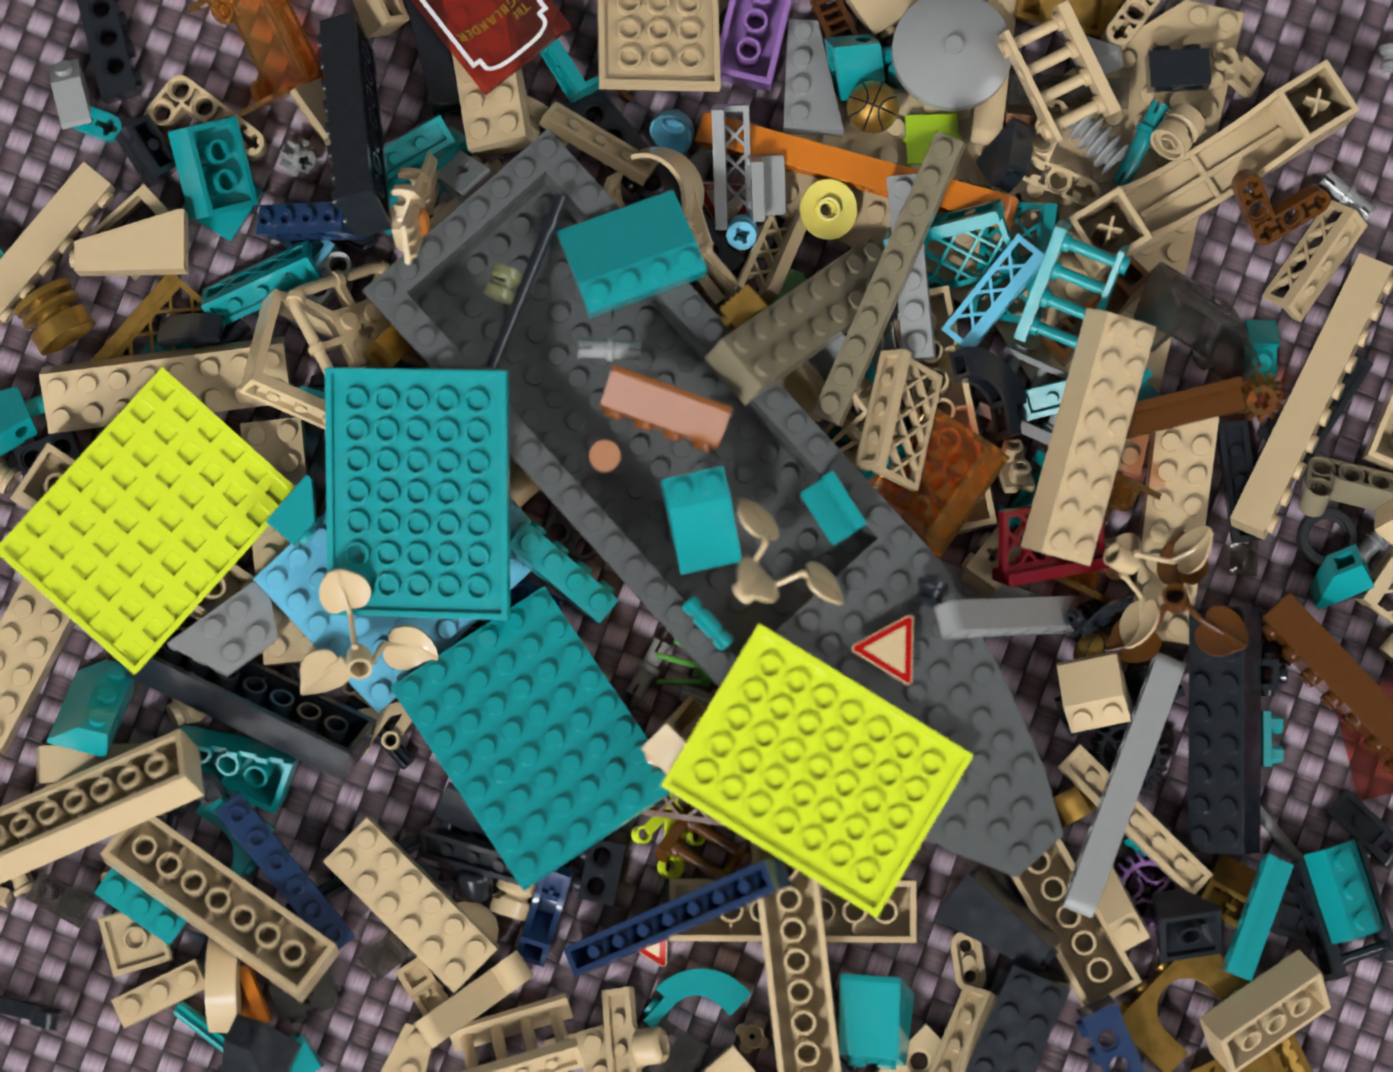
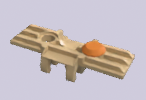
M427 152L421 170L410 167L400 168L398 177L400 179L407 178L412 183L396 184L391 191L392 195L398 196L399 200L395 201L394 206L391 208L392 234L397 249L404 252L405 264H411L412 259L418 256L423 237L430 229L429 215H434V207L441 189V184L437 182L439 178V171L436 170L438 161L437 158L432 156V152Z

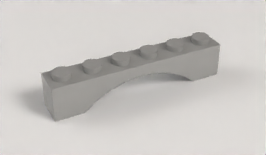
M917 173L886 177L891 233L917 177ZM923 243L898 299L902 349L912 353L911 358L915 361L937 359L927 278L925 243Z

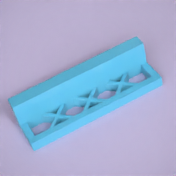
M1017 234L941 330L962 347H977L1037 273L1045 254L1020 234ZM1021 243L1033 254L1025 264L1013 265L1011 252ZM1008 257L1009 265L1001 266ZM1021 268L1014 277L1013 269ZM1009 269L1010 283L1007 287L993 289L992 276L995 272ZM989 281V290H982ZM1002 292L994 301V293ZM990 293V308L986 312L974 313V298L978 294ZM969 306V307H970V313H969V314H962V313L966 310V308ZM982 316V318L975 325L974 317ZM971 317L972 330L965 339L950 329L958 318Z

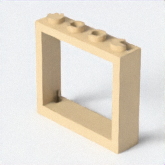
M274 289L262 301L239 392L325 429L324 399L262 373L277 314L296 322L290 306L286 302L288 292ZM306 313L315 331L334 338L326 322ZM361 329L359 334L361 336L365 335L369 339L367 331ZM369 364L361 368H374V366Z

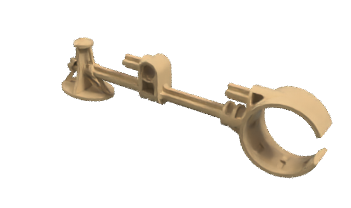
M647 147L631 154V159L634 160L642 158L654 159L665 165L673 173L681 190L682 211L696 239L707 272L729 298L735 297V293L738 292L734 291V287L738 279L713 251L715 243L711 239L702 211L704 203L703 181L696 167L687 157L666 147ZM617 172L606 178L604 190L620 208L626 207L621 194L623 174ZM806 361L793 372L818 399L826 381L811 363ZM784 377L783 379H781V380L778 381V382H779V383L781 384V386H782V385H784L788 380ZM866 377L863 378L859 389L853 396V403L858 415L849 410L841 428L842 431L831 440L835 444L845 434L852 438L853 441L839 449L841 452L853 446H860L864 428L862 422H865L873 388V383ZM830 422L823 432L827 435L835 424ZM896 426L893 434V440L899 437Z

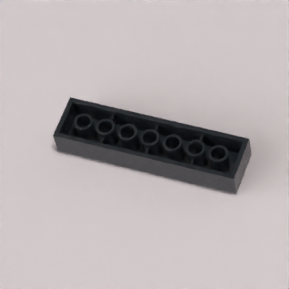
M354 11L319 21L321 34L317 35V41L322 51V56H319V63L324 73V77L321 78V85L327 98L323 100L324 111L329 122L325 123V129L331 142L330 145H327V152L333 164V167L329 168V174L335 186V190L331 191V197L335 208H341L346 227H351L356 237L362 238L393 229L375 53Z
M1193 606V608L1205 619L1206 613L1211 606ZM1228 607L1236 612L1244 622L1248 631L1249 644L1246 649L1223 657L1209 656L1198 648L1194 635L1195 630L1201 623L1189 612L1188 851L1235 855L1260 853L1261 607Z
M181 625L135 675L127 670L126 676L344 781L370 747L377 723L376 719L322 693L301 695L299 682L254 660L249 661L229 677H226L214 671L212 667L202 665L192 660L193 658L168 647V642L187 629Z

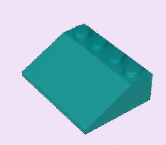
M673 190L557 232L589 319L706 277L707 268L698 244Z

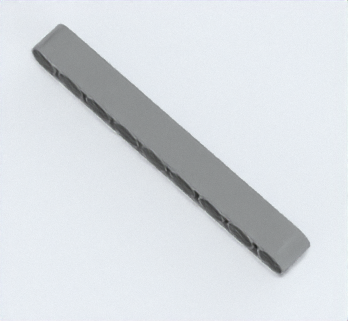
M1159 652L1150 663L1132 712L1131 721L1128 722L1061 905L1066 909L1092 918L1182 679L1186 663Z

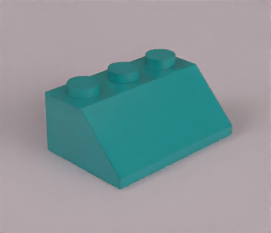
M237 116L168 132L190 221L259 204Z
M106 659L76 671L47 738V743L107 758L135 691V680L126 676L128 669L119 662Z
M1355 839L1303 855L1332 944L1355 940L1378 932L1383 928Z

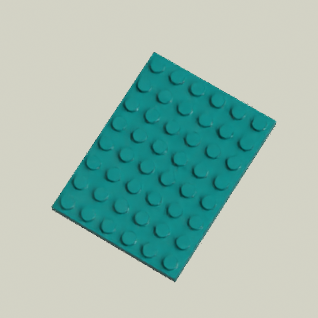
M326 367L327 573L332 569L342 568L356 572L368 581L371 589L369 601L361 608H352L353 616L481 620L511 619L509 370ZM346 610L337 614L328 612V615H347Z
M545 586L511 607V619L491 620L439 654L438 661L430 660L390 687L523 891L671 794L670 791L660 786L667 774L659 766L655 767L650 764L644 756L645 752L641 749L648 741L647 737Z

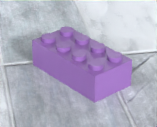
M793 0L729 1L719 41L721 81L771 92Z

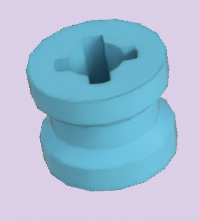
M747 214L735 215L728 223L727 241L737 250L749 249L756 241L757 224Z

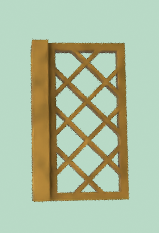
M165 275L91 361L133 356L132 342L136 337L150 336L151 353H155L153 336L158 335V332H153L152 319L156 314L170 313V316H173V313L178 312L195 313L194 311H204L202 307L194 308V300L201 305L202 297L177 275ZM179 288H182L190 295L191 308L173 309L172 296ZM169 301V309L161 310L163 306ZM149 324V332L141 333ZM176 345L172 346V350H176ZM129 347L130 355H122V353Z

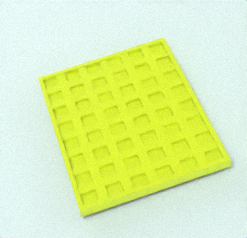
M161 367L0 543V557L135 675L268 528L269 524L266 520L293 491L295 486L168 371Z

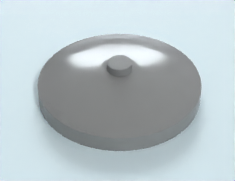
M919 0L905 12L896 27L891 48L894 71L905 90L916 100L929 107L944 111H962L974 108L993 97L1007 78L1011 61L1009 57L1005 59L998 47V42L1000 41L998 35L1009 29L1002 16L984 0Z

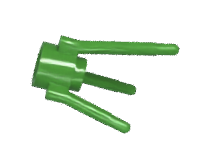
M674 638L673 642L681 646L679 642ZM660 652L656 654V657L659 659L697 669L695 676L701 677V679L658 678L656 679V684H689L708 688L711 683L715 684L697 662Z

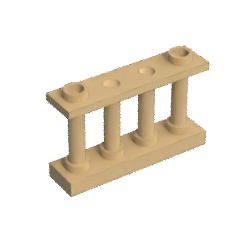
M1068 0L1051 9L1054 14L1051 16L1052 19L1014 38L1009 30L998 35L1000 39L998 42L1000 52L1005 59L1009 57L1040 121L1038 129L1044 140L1049 139L1051 145L1062 140L1059 133L1060 130L1096 112L1102 113L1104 118L1122 110ZM1056 30L1063 32L1067 40L1064 47L1026 65L1019 48ZM1070 57L1071 59H1076L1080 67L1077 75L1039 92L1032 76ZM1082 85L1090 87L1094 96L1091 98V102L1053 120L1046 103Z
M566 993L473 1020L450 1036L455 1053L463 1051L467 1069L460 1072H567L584 1067L585 1064L577 1038L568 1039L564 1020L573 1018ZM552 1024L556 1043L538 1048L534 1029ZM522 1033L526 1052L508 1057L504 1038ZM493 1042L496 1061L479 1066L475 1047Z

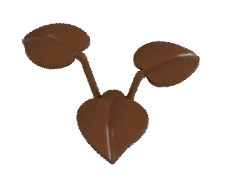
M1182 530L1175 535L1165 546L1160 556L1166 558L1175 557L1174 545L1186 531ZM1208 558L1199 570L1191 574L1181 573L1177 568V564L1157 562L1158 577L1167 586L1162 593L1165 604L1160 606V618L1154 632L1140 645L1126 649L1120 637L1119 619L1111 631L1105 651L1106 653L1117 651L1119 660L1123 662L1139 663L1151 659L1161 648V639L1155 631L1160 628L1167 611L1173 614H1181L1187 610L1201 623L1195 630V641L1198 648L1209 656L1223 657L1244 650L1249 644V637L1244 622L1232 609L1225 606H1213L1207 611L1204 619L1193 608V605L1190 604L1184 584L1195 585L1203 580L1209 568Z

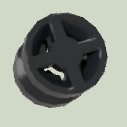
M919 577L917 582L919 590L914 595L912 602L933 609L944 603L942 597L947 592L949 585L934 579Z

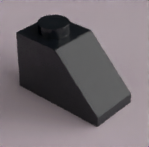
M1013 117L975 162L990 185L1010 193L1029 172L1036 134L1034 126Z

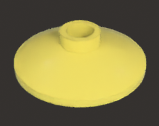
M834 179L819 180L811 184L803 193L799 205L800 218L804 227L813 236L824 240L837 239L849 232L854 225L857 217V202L852 191L844 183ZM823 204L828 207L827 215L821 213V206Z

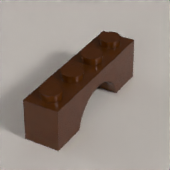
M1132 255L1129 256L1131 260L1125 275L1119 273L1105 311L1120 315L1151 286L1152 275ZM1095 293L1083 307L1097 309L1102 295ZM1069 315L1064 317L1054 327L1079 337L1083 320ZM1043 336V347L1065 367L1073 359L1075 348Z

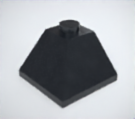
M1184 889L1152 893L1153 920L1161 963L1222 953L1221 908L1219 905Z
M237 1013L224 1039L221 1072H289L302 1045L264 1022Z

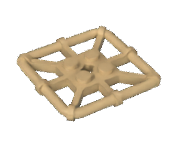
M381 260L380 262H369L345 271L335 270L330 272L327 277L302 284L288 291L286 302L289 304L290 310L309 345L308 351L311 357L315 356L324 375L326 367H334L326 352L336 348H340L349 367L361 368L373 364L363 352L392 324L369 298L355 303L345 284L374 274L373 282L390 267V263ZM332 288L342 308L332 311L307 299L305 296ZM306 313L326 322L334 338L325 342L320 341ZM361 329L366 330L369 335V339H367L365 335L361 336L359 334V331ZM411 349L401 358L420 369H432L417 352Z

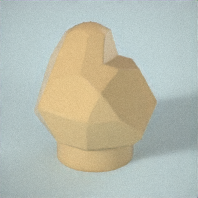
M173 698V702L166 705L167 713L176 727L182 724L199 722L206 715Z

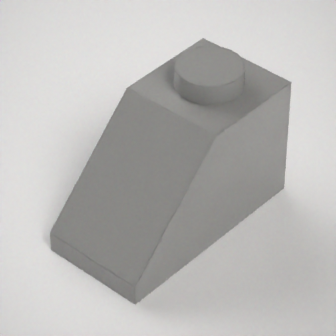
M64 60L57 64L49 65L50 83L62 129L91 123L88 85L79 60Z

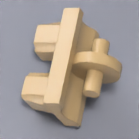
M1019 439L1004 440L1002 448L992 449L991 456L998 473L997 483L1000 489L1004 490V493H1016L1018 490L1034 492L1035 483L1031 475L1032 469L1029 462L1026 461L1023 452L1024 447Z

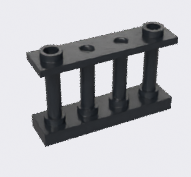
M1363 840L1355 842L1383 928L1378 932L1372 933L1375 943L1343 954L1339 950L1338 943L1332 944L1305 859L1289 862L1294 865L1290 879L1324 981L1347 977V965L1376 955H1380L1381 962L1393 960V932L1371 868V856L1369 850L1364 846Z

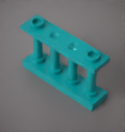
M1060 220L1054 228L1013 338L1025 342L1031 334L1035 336L1038 333L1076 349L1078 336L1041 322L1042 319L1037 317L1041 307L1046 308L1050 306L1084 320L1087 308L1053 295L1052 291L1048 289L1051 279L1057 280V278L1102 295L1096 310L1105 311L1119 273L1125 275L1131 257L1126 256L1129 246L1123 245L1118 255H1114L1074 239V235L1069 233L1072 224ZM1070 250L1113 267L1107 283L1063 267V263L1059 262L1062 251L1067 252Z

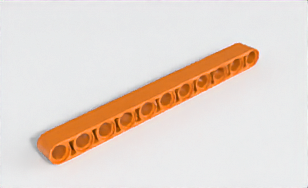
M705 112L702 113L694 143L713 150L712 113ZM725 117L726 124L734 131L743 124L742 121ZM750 124L751 156L782 154L784 156L785 170L821 180L834 179L844 183L847 187L888 198L886 177L918 174L919 172L917 169ZM744 129L738 134L743 140ZM726 130V141H727V139L731 136V134ZM735 138L726 147L727 153L730 155L741 157L744 154V146ZM951 179L937 212L947 213L1002 199L1005 208L1003 214L1010 230L1019 200L1008 194ZM997 224L992 227L999 228V225Z

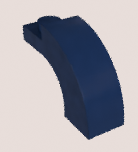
M561 866L538 881L517 947V951L525 962L544 967L564 908L574 870Z

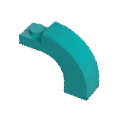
M709 968L683 970L668 977L655 988L664 998L661 1001L655 998L646 1007L644 1012L647 1016L644 1021L650 1027H655L678 1001L689 996L707 997L716 1002L731 1016L749 997L751 992L737 979L722 971Z

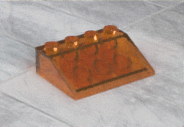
M936 408L918 491H910L881 475L873 487L937 557L941 558L1010 457L994 444ZM924 413L919 419L920 422L923 420ZM914 434L909 438L913 451L917 447V439ZM907 463L903 466L906 478L909 480L911 469Z

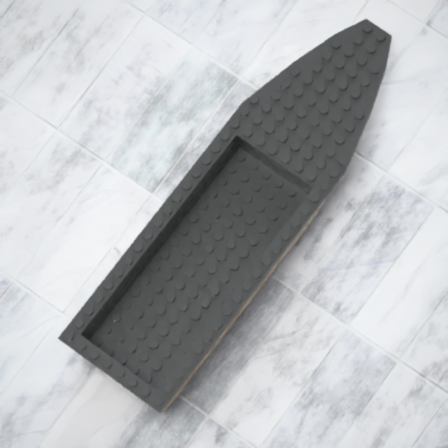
M547 129L423 237L418 256L412 259L411 264H405L404 255H402L363 289V293L432 369L494 370L487 367L486 363L511 305L497 301L483 293L486 284L491 282L493 278L491 272L494 264H503L518 270L522 274L524 273L541 232L539 226L543 216L548 215L556 194L568 198L559 218L561 224L558 231L618 210L620 207L557 137ZM553 234L497 369L509 370L510 456L719 688L758 624H761L973 754L974 756L925 837L950 852L1011 876L1019 877L1063 836V831L1045 768L1006 680L983 637L943 639L935 610L912 602L914 595L919 590L917 584L919 577L934 579L949 585L947 592L942 597L944 603L962 600L942 562L779 382L747 405H744L705 359L712 349L732 331L689 283L589 319L558 235ZM607 337H613V340L621 341L641 340V350L628 349V351H641V360L612 358V362L606 361V358H578V349H591L589 347H578L579 338L607 340ZM613 365L732 407L733 409L717 451L711 449L710 453H705L693 448V442L681 438L680 442H675L663 437V431L654 428L651 429V432L644 431L633 426L634 421L622 417L621 421H617L603 415L605 410L599 408ZM598 441H612L620 450V462L610 472L597 471L590 463V449ZM724 466L741 557L753 559L762 544V540L752 535L743 526L737 511L738 501L736 500L738 498L748 499L759 504L771 514L777 524L779 538L776 541L769 539V544L758 561L763 571H766L767 575L775 582L798 571L806 570L805 565L809 561H816L827 567L836 578L842 591L844 604L837 605L816 595L808 587L807 578L804 577L777 587L779 597L775 602H764L754 599L750 604H745L735 596L732 590L733 584L738 581L739 562L681 575L661 488L662 479ZM831 471H834L867 523L863 528L836 545H831L800 496L802 491L820 481L823 476ZM696 596L703 604L701 607L703 609L707 608L723 626L721 629L723 631L727 630L734 640L726 649L719 650L713 644L714 639L712 637L709 639L694 623V617L692 615L689 617L682 609L683 604L689 598ZM910 615L913 617L912 683L906 685L854 653L852 646Z

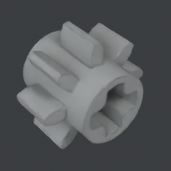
M302 137L298 138L297 143L288 139L287 143L280 150L282 161L279 164L288 169V172L294 176H298L300 171L308 174L315 163H317L314 154L317 148L310 145L309 141Z

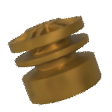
M60 278L37 288L22 299L14 309L18 318L23 319L22 324L25 329L38 327L30 337L42 356L67 348L85 336L96 324L84 304L73 306L79 296L76 291H71L73 286L68 278Z

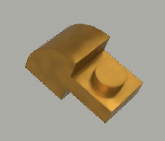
M1076 785L1053 797L1061 828L1097 809V806Z

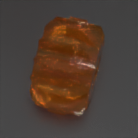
M1256 371L1255 379L1253 380L1249 375H1245L1244 380L1247 383L1243 385L1241 392L1246 410L1239 413H1245V418L1248 421L1253 420L1256 416L1259 423L1264 422L1265 415H1268L1270 419H1275L1273 410L1282 411L1284 407L1278 401L1286 399V394L1280 391L1283 387L1281 381H1274V376L1271 373H1268L1263 378L1261 371ZM1261 392L1264 399L1258 402L1256 395Z

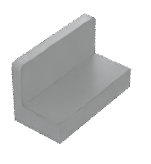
M782 154L747 156L750 218L753 222L765 221V216L784 215L786 213L784 156Z

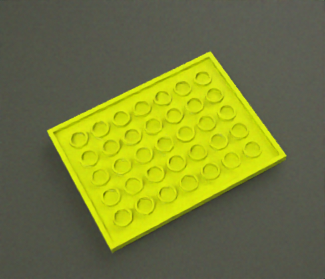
M758 624L660 786L877 918L974 755L771 630Z

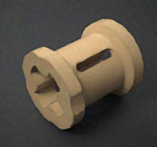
M30 871L10 880L15 890L13 892L15 897L23 895L40 885L38 880L33 879Z

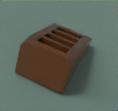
M832 0L809 1L825 38L834 37L848 31L849 36L859 35L842 0H834L836 5L821 11L819 6ZM836 11L840 12L839 16L826 21L824 16ZM844 21V26L832 31L830 30L829 26Z

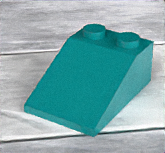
M724 466L662 479L661 488L681 575L738 563L742 557Z

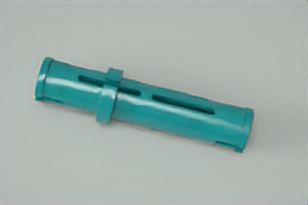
M1156 100L1151 101L1142 122L1138 123L1135 128L1137 132L1112 179L1113 183L1120 186L1121 184L1126 185L1132 182L1151 144V134L1162 122L1166 112L1169 110L1168 106L1163 103L1158 105Z

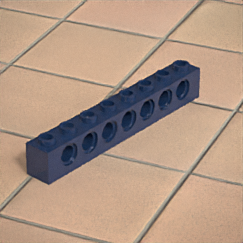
M777 857L767 859L563 948L574 977L583 975L792 886V883L781 859Z

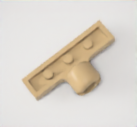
M628 986L602 990L608 1072H642V1068L645 1066L665 1063L670 1054L667 1033L660 1027L638 1028L634 987Z

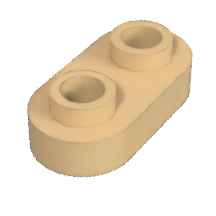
M957 932L950 941L955 982L960 989H963L964 984L981 989L986 981L981 942L961 932ZM963 940H968L971 944L967 952L961 951L959 947L960 942ZM969 970L975 973V979L972 982H967L964 979V974Z

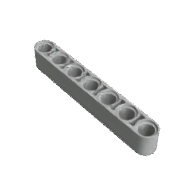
M1079 596L967 599L948 601L936 606L934 610L943 639L1074 632V629L1067 623L1065 617L1069 609L1081 603Z

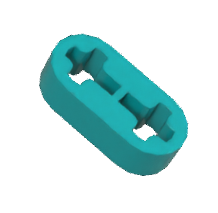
M90 106L93 123L73 127L76 131L103 142L115 143L117 142L115 137L124 126L115 115ZM112 121L117 131L115 133L110 132L107 136L105 130L98 125L99 123L110 125Z

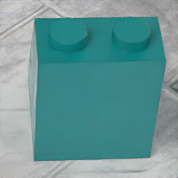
M853 974L840 975L839 1055L848 1062V1065L866 1067V1063L878 1064L877 1067L888 1070L896 1069V1065L906 1066L915 994L901 978Z

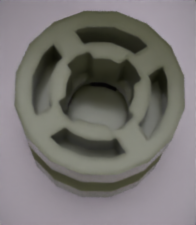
M495 263L491 272L493 278L491 282L486 284L483 293L497 301L512 304L515 298V287L521 283L523 274L509 266Z

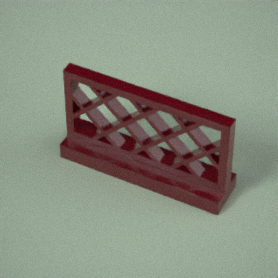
M1032 505L998 511V567L992 568V580L1012 587L1110 568L1103 561L1105 515L1091 565L1088 566L1044 553L1040 557H1035L1031 553L1033 550L1021 547L1019 538L1025 532ZM1017 516L1022 522L1012 534L1009 531V518ZM1016 545L1022 552L1014 562H1009V552Z

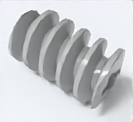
M1094 114L1064 128L1063 131L1073 128L1070 134L1071 140L1081 137L1078 148L1083 149L1089 146L1085 156L1091 158L1097 155L1093 165L1098 167L1105 164L1101 172L1102 175H1105L1125 157L1124 153L1128 145L1124 144L1118 147L1116 144L1120 136L1116 135L1110 138L1108 135L1112 130V126L1102 129L1100 126L1105 118L1100 117L1094 120L1092 118Z

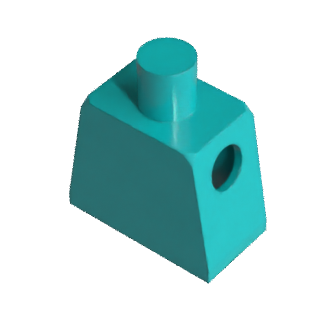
M870 34L828 37L824 39L835 95L841 101L847 100L852 90L860 83L870 80L881 81L882 83L885 81L884 66L892 63V45L881 48L880 42Z
M18 387L0 391V456L19 446L26 439L36 436L38 431L32 418L45 413L42 395L25 401Z

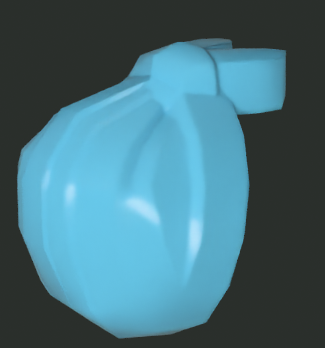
M662 110L655 115L649 128L650 137L656 147L673 149L687 157V151L695 136L692 120L680 110Z

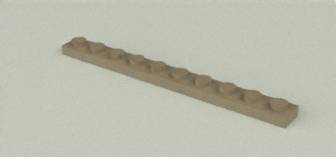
M936 131L813 409V415L840 427L843 426L854 401V393L862 383L967 146L964 142Z

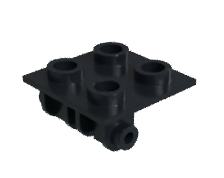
M1133 591L1109 603L1105 598L1097 596L1069 609L1065 618L1067 623L1074 629L1069 638L1072 639L1080 634L1085 638L1098 628L1104 629L1115 620L1113 615L1117 611L1120 614L1133 603L1132 598L1136 596L1135 592Z

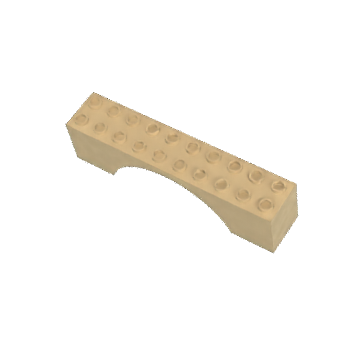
M1326 59L1275 90L1239 119L1188 151L1180 160L1171 161L1136 181L1117 187L1068 217L1066 222L1072 224L1069 233L1074 235L1073 238L1114 255H1118L1123 245L1129 246L1126 256L1132 255L1134 257L1232 197L1234 193L1231 182L1239 171L1250 169L1260 178H1263L1346 127L1360 109ZM1074 252L1089 277L1097 280L1113 268Z

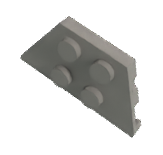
M253 581L176 636L167 645L170 649L177 650L193 658L192 660L202 665L210 666L214 671L229 677L277 642L278 636L271 599Z

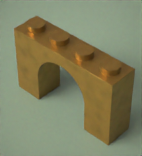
M1220 954L1160 962L1154 969L1157 974L1150 981L1144 979L1134 989L1133 992L1136 996L1129 1003L1124 1000L1118 1005L1134 1046L1161 1072H1171L1189 1054L1166 1032L1159 1021L1157 1004L1162 991L1176 980L1191 978L1202 983L1220 1002H1223L1234 991L1240 990L1249 984L1241 977L1220 970L1224 961Z

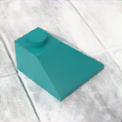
M307 474L266 520L271 527L296 548L300 544L303 546L307 545L316 534V531L313 529L317 525V485Z

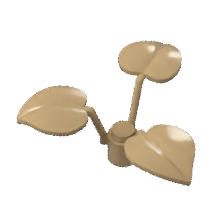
M744 498L736 500L738 501V515L743 526L752 535L762 540V544L753 559L743 557L739 561L738 581L733 584L732 590L741 602L750 604L754 599L764 602H775L779 597L777 587L804 577L807 578L808 587L816 595L837 605L844 604L842 591L836 578L827 567L816 561H809L805 565L806 570L798 571L774 582L767 575L766 571H763L758 561L767 548L769 539L776 541L779 538L777 524L771 514L759 504Z
M1201 526L1183 534L1174 545L1175 557L1173 558L1142 553L1141 540L1134 533H1123L1113 538L1104 539L1103 561L1110 567L1109 569H1104L1106 575L1113 581L1123 579L1139 598V602H1133L1125 609L1120 619L1119 632L1124 642V648L1136 647L1148 639L1154 632L1160 618L1159 603L1154 599L1146 601L1145 595L1129 577V575H1133L1138 571L1140 567L1139 558L1172 565L1177 564V568L1181 573H1194L1205 564L1210 554L1213 540L1211 527Z
M342 568L332 569L323 577L320 583L319 599L322 606L329 613L337 614L346 610L352 647L348 649L346 656L340 655L339 657H337L333 650L327 648L315 649L307 653L300 664L301 695L319 694L344 685L351 677L354 679L368 677L372 672V664H377V658L382 650L384 661L390 667L398 670L414 669L426 664L430 660L436 662L438 661V653L433 641L423 630L412 625H400L393 627L389 631L388 641H382L374 654L371 655L368 647L357 643L352 608H361L369 601L371 596L370 585L365 577L356 572Z

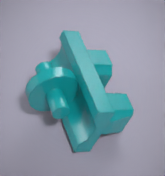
M1261 711V767H1272V764L1283 762L1284 749L1282 746H1272V734H1281L1283 731V718L1271 715V711Z

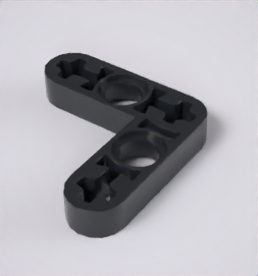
M0 995L1 1014L30 1020L29 1025L42 1029L57 1031L68 1028L71 1012Z

